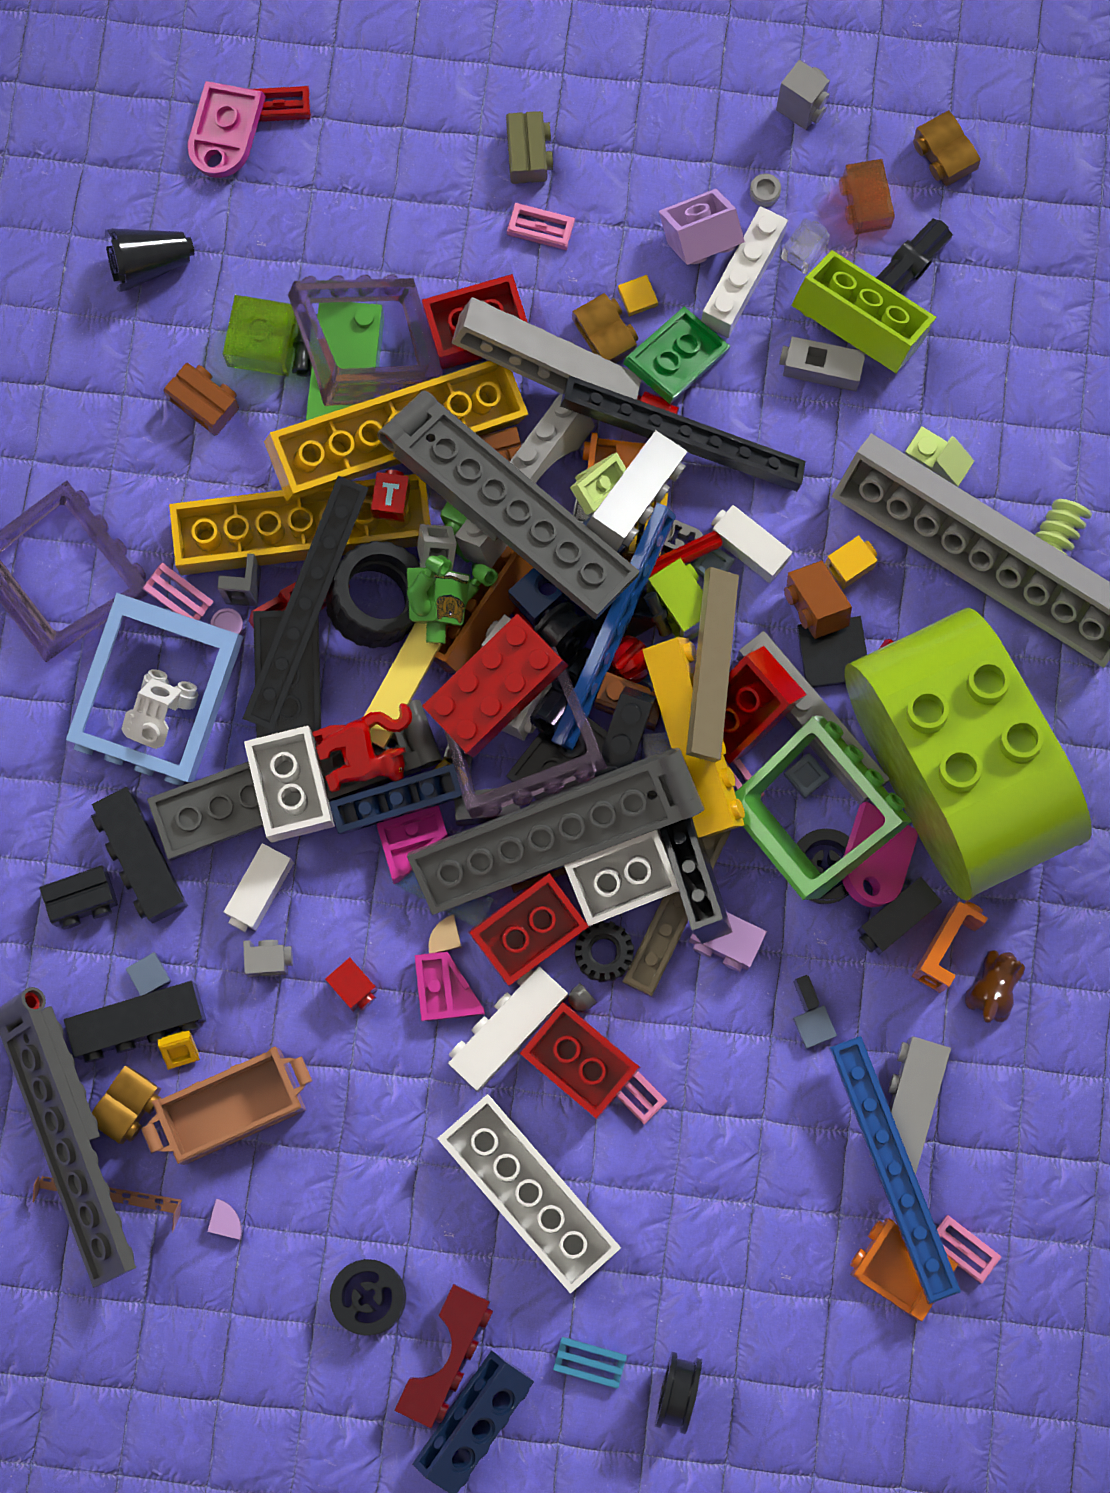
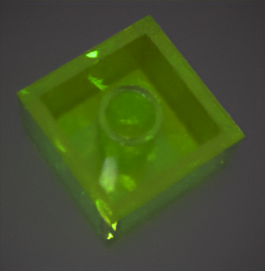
M235 295L222 353L227 367L289 377L294 352L293 340L297 336L299 325L297 305Z

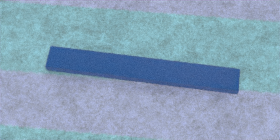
M656 503L630 562L640 571L639 575L612 603L551 740L570 751L574 749L605 674L609 670L615 652L621 643L676 518V515L665 505Z
M859 1036L830 1047V1053L927 1303L931 1304L960 1293L961 1290L862 1037Z

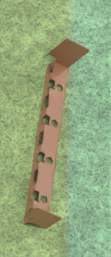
M39 1176L37 1177L33 1188V1202L40 1188L57 1191L53 1178L42 1176L39 1180ZM43 1179H51V1182L43 1181ZM109 1187L110 1190L116 1191V1193L110 1192L112 1202L124 1204L123 1200H128L129 1203L127 1205L157 1210L156 1206L159 1205L161 1206L160 1211L174 1213L172 1232L174 1231L180 1217L181 1199ZM122 1194H130V1198H124ZM138 1195H143V1196H149V1198L146 1199V1198H140V1197H137V1196H138ZM155 1199H162L163 1204L155 1203ZM170 1201H178V1204L170 1203Z

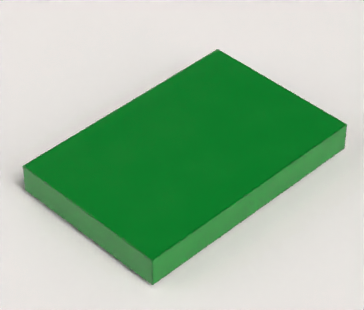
M683 307L625 358L623 364L671 404L729 351L731 346L686 307Z

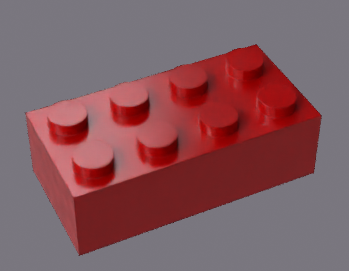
M517 613L433 694L422 707L468 755L474 758L568 665Z

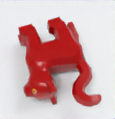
M401 703L399 705L400 717L396 720L381 711L370 712L364 717L349 722L346 725H330L312 732L317 744L316 750L321 761L328 759L331 753L335 751H341L344 757L345 765L325 776L329 790L332 793L340 790L341 783L367 781L378 776L388 777L392 781H399L404 778L405 761L403 753L406 752L405 747L390 748L379 755H375L370 730L375 725L381 726L388 732H401L407 729L412 722V712L407 704Z

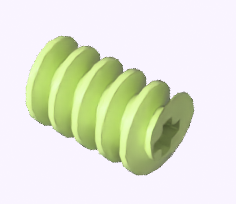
M1066 499L1054 500L1051 506L1052 510L1048 511L1045 516L1046 521L1042 522L1039 527L1040 531L1035 536L1063 552V549L1072 551L1075 546L1068 539L1078 540L1080 538V534L1074 528L1085 529L1086 523L1080 517L1090 519L1092 513L1079 503Z

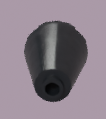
M116 228L105 230V238L111 237L112 246H107L106 252L113 281L121 282L117 287L119 292L127 291L190 263V256H194L191 237H186L184 232Z

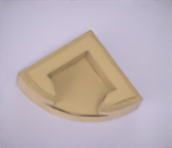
M454 915L446 917L433 929L429 939V953L446 952L462 948Z

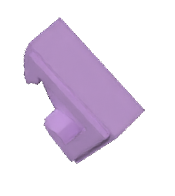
M216 1199L207 1232L241 1240L242 1225L236 1211L225 1201Z

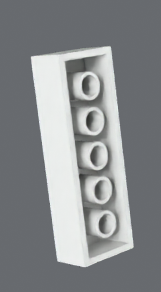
M488 1094L437 1138L570 1294L621 1249L618 1243Z

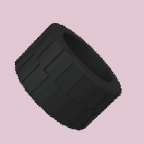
M387 541L362 543L357 545L355 549L348 551L343 559L340 560L325 597L326 612L334 628L345 639H349L356 645L369 648H384L401 641L406 634L410 633L416 623L412 622L409 618L407 568H420L418 559L404 547ZM365 571H375L387 575L397 583L403 593L405 601L403 612L399 616L390 619H378L365 614L355 605L350 596L348 587L350 579L355 574Z

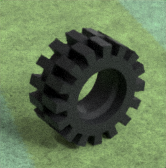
M601 921L586 928L579 934L575 944V960L580 971L591 980L595 979L599 982H611L618 977H622L629 969L633 959L634 945L630 935L625 932L622 926L619 927L611 921L610 923ZM607 939L615 944L617 956L611 963L600 964L593 959L591 949L598 940Z

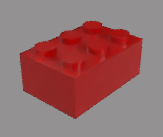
M513 274L422 299L424 316L441 370L483 358L452 344L459 315L472 297L527 322Z
M765 646L747 654L729 672L723 741L726 747L724 758L728 764L746 755L807 695Z
M547 873L468 931V933L505 984L510 986L589 926L550 873Z
M563 1002L520 1052L525 1059L596 1119L601 1117L641 1068Z

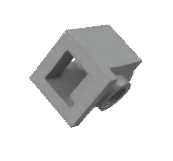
M420 524L417 543L420 568L426 567L425 562L428 557L443 555L452 562L450 571H453L457 543L452 526Z
M250 940L243 941L245 974L248 977L288 974L287 966H293L292 946L278 945V940L258 941V946L254 947Z

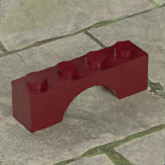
M453 1284L439 1314L451 1335L452 1347L449 1359L444 1367L433 1375L410 1377L394 1411L429 1428L433 1427L435 1421L442 1423L450 1406L444 1401L449 1390L456 1392L464 1376V1373L459 1371L464 1358L469 1361L471 1360L479 1342L473 1338L478 1328L485 1329L491 1318L493 1310L488 1308L491 1301Z

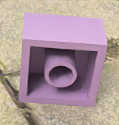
M717 189L659 211L668 245L686 265L702 263L711 255L719 252H730L737 245L745 242L736 208Z

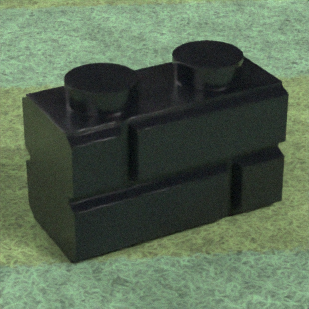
M103 865L40 886V892L51 924L56 927L61 925L62 929H69L81 924L80 918L92 915L93 919L107 916L112 913V907L118 906L109 873Z

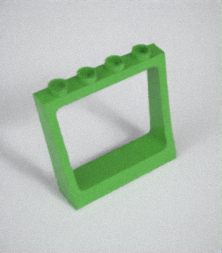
M812 716L776 754L735 792L736 798L742 802L745 811L743 827L802 900L821 898L912 822L902 810L905 807L904 801L895 793H888L882 786L884 783L882 775L872 768L868 770L862 763L863 753L854 745H847L841 738L844 734L842 728L833 721H827L823 716ZM816 736L885 817V823L882 827L822 874L762 803L760 798L767 787Z

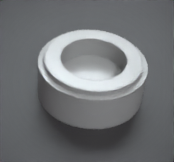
M765 173L756 176L752 180L750 197L755 204L768 207L778 201L781 193V184L775 176Z

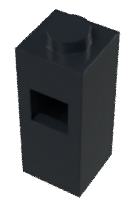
M920 877L858 929V932L861 934L859 940L870 953L875 950L880 955L941 904L942 900L924 879Z

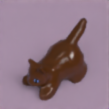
M995 950L988 951L984 960L982 979L966 991V1006L971 1010H982L983 1019L986 1023H990L993 1019L997 1022L1006 1021L1014 1005L1012 991L1025 971L1023 963L1017 961L1011 952L999 955Z

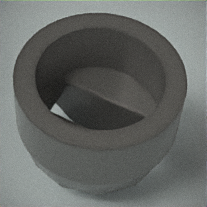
M581 983L575 986L569 994L571 1007L579 1012L587 1011L597 1003Z

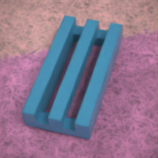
M562 1337L553 1370L618 1389L627 1355ZM566 1346L618 1360L617 1366L565 1352ZM566 1359L615 1373L613 1379L561 1365L562 1360Z

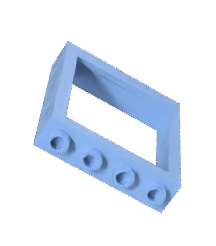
M116 593L66 740L75 743L74 750L92 755L94 750L105 753L104 760L121 766L124 760L136 764L134 770L152 776L154 771L166 775L164 781L175 785L183 786L184 781L194 782L244 636ZM124 616L220 648L180 765L84 733Z

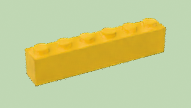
M676 637L642 649L671 748H680L705 808L704 811L692 817L698 838L710 837L744 826L743 818L745 811L742 802L736 798L734 792L735 777L732 770L726 765L724 741L722 742L721 760L717 762L686 755L697 653L695 645L689 641V638Z

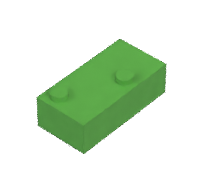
M319 299L306 421L376 398L384 327L382 305Z

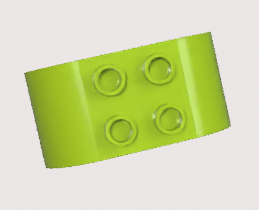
M968 607L845 666V682L848 695L862 732L881 768L888 776L896 795L904 801V810L912 820L911 823L937 870L958 897L968 901L977 894L1090 840L1092 834L1091 818L1073 767L1001 640L978 612Z

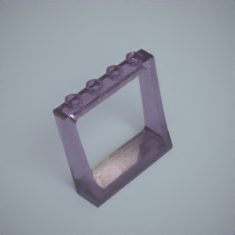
M390 274L383 279H372L369 275H362L356 280H345L343 276L337 275L329 280H317L314 276H308L301 281L293 282L288 297L314 369L324 406L358 404L443 376L414 278H398L397 275ZM399 301L404 309L417 365L339 368L335 363L312 303Z
M67 480L0 530L1 553L56 507L65 505L129 587V589L121 594L137 600L142 599L148 594L142 589L146 583L144 581L146 575L142 567L138 563H130L125 556L127 555V550L123 542L118 538L113 540L107 533L109 528L105 519L100 514L93 515L88 508L90 502L86 494L82 490L76 492ZM0 560V603L45 662L107 621L115 597L66 628L55 631Z
M551 647L560 656L556 647ZM567 669L559 674L551 683L560 682L586 743L587 752L585 755L476 795L465 752L445 731L465 806L472 819L481 815L495 817L502 812V807L513 803L517 806L529 804L533 800L534 795L542 792L547 794L558 793L564 788L563 784L574 780L580 783L590 781L594 778L595 772L607 768Z

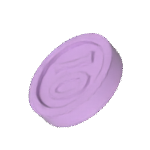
M220 609L211 619V625L239 635L243 630V620L240 614L233 609Z

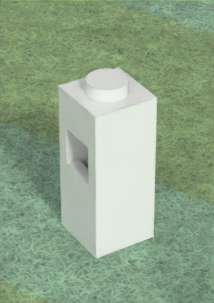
M734 505L727 512L722 509L711 523L714 526L712 531L719 533L723 541L722 546L770 584L791 559L793 552Z
M263 843L261 844L224 910V913L230 917L228 922L230 925L243 932H246L248 927L257 931L294 864L291 858Z

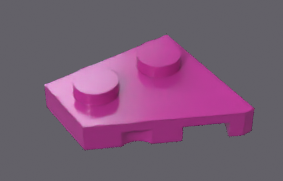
M439 805L376 824L393 884L399 883L412 871L407 858L408 852L448 837Z
M448 952L415 955L422 1022L485 1015L482 1004L473 993Z

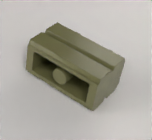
M541 111L526 112L524 114L522 112L508 113L506 115L511 183L545 182L547 180V170H553L552 151H546L545 141H551L550 122H544L543 112Z

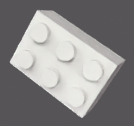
M309 726L244 741L265 834L271 843L335 827L313 733Z
M659 829L564 865L588 926L679 891Z

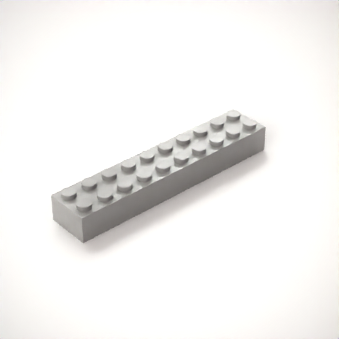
M871 433L856 452L832 495L834 499L1103 668L1110 661L1109 581Z

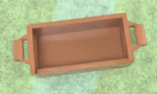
M275 1046L259 1056L241 1064H236L230 1067V1069L201 1082L198 1081L192 1084V1086L172 1095L152 1101L157 1114L141 1130L151 1154L157 1151L173 1152L177 1164L187 1165L306 1111L300 1092L305 1088L306 1084L312 1082V1078L302 1056L296 1059L284 1058L282 1051ZM289 1062L293 1068V1071L296 1075L300 1087H297L294 1082V1079L287 1065V1063ZM160 1121L169 1145L163 1147L154 1123Z

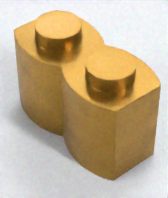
M949 110L916 128L915 139L913 140L914 147L920 156L925 155L931 162L929 168L935 180H941L947 187L978 170L981 159L973 144L964 135L958 121Z
M603 293L572 311V320L589 345L592 353L617 363L637 348L636 341L639 340L638 335L631 324L625 325L620 318L622 310L614 298L609 299Z
M125 1065L110 1085L106 1094L91 1112L97 1120L98 1129L118 1144H124L126 1140L131 1142L142 1128V1125L139 1124L142 1116L146 1112L151 1114L155 1110L152 1101L161 1099L158 1096L161 1088L130 1066Z

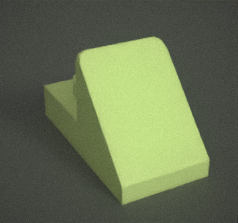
M922 426L904 453L957 487L974 463L972 457L955 437L951 436L947 442Z
M617 452L576 475L575 479L577 482L570 487L586 515L597 510L626 471V467Z

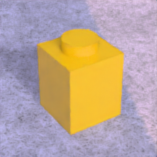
M858 535L827 556L825 565L841 588L845 589L874 569L878 561L875 558L877 553L869 541L866 540L864 542Z

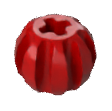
M623 637L615 652L609 672L634 683H638L646 678L649 671L642 649L647 648V646L635 637Z

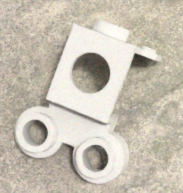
M157 669L149 670L148 674L144 675L134 709L127 711L121 728L124 735L131 740L154 749L164 746L169 730L165 722L168 708L175 711L177 708L186 710L195 708L198 698L197 687L186 681H181L177 686L173 687L169 685L165 672Z

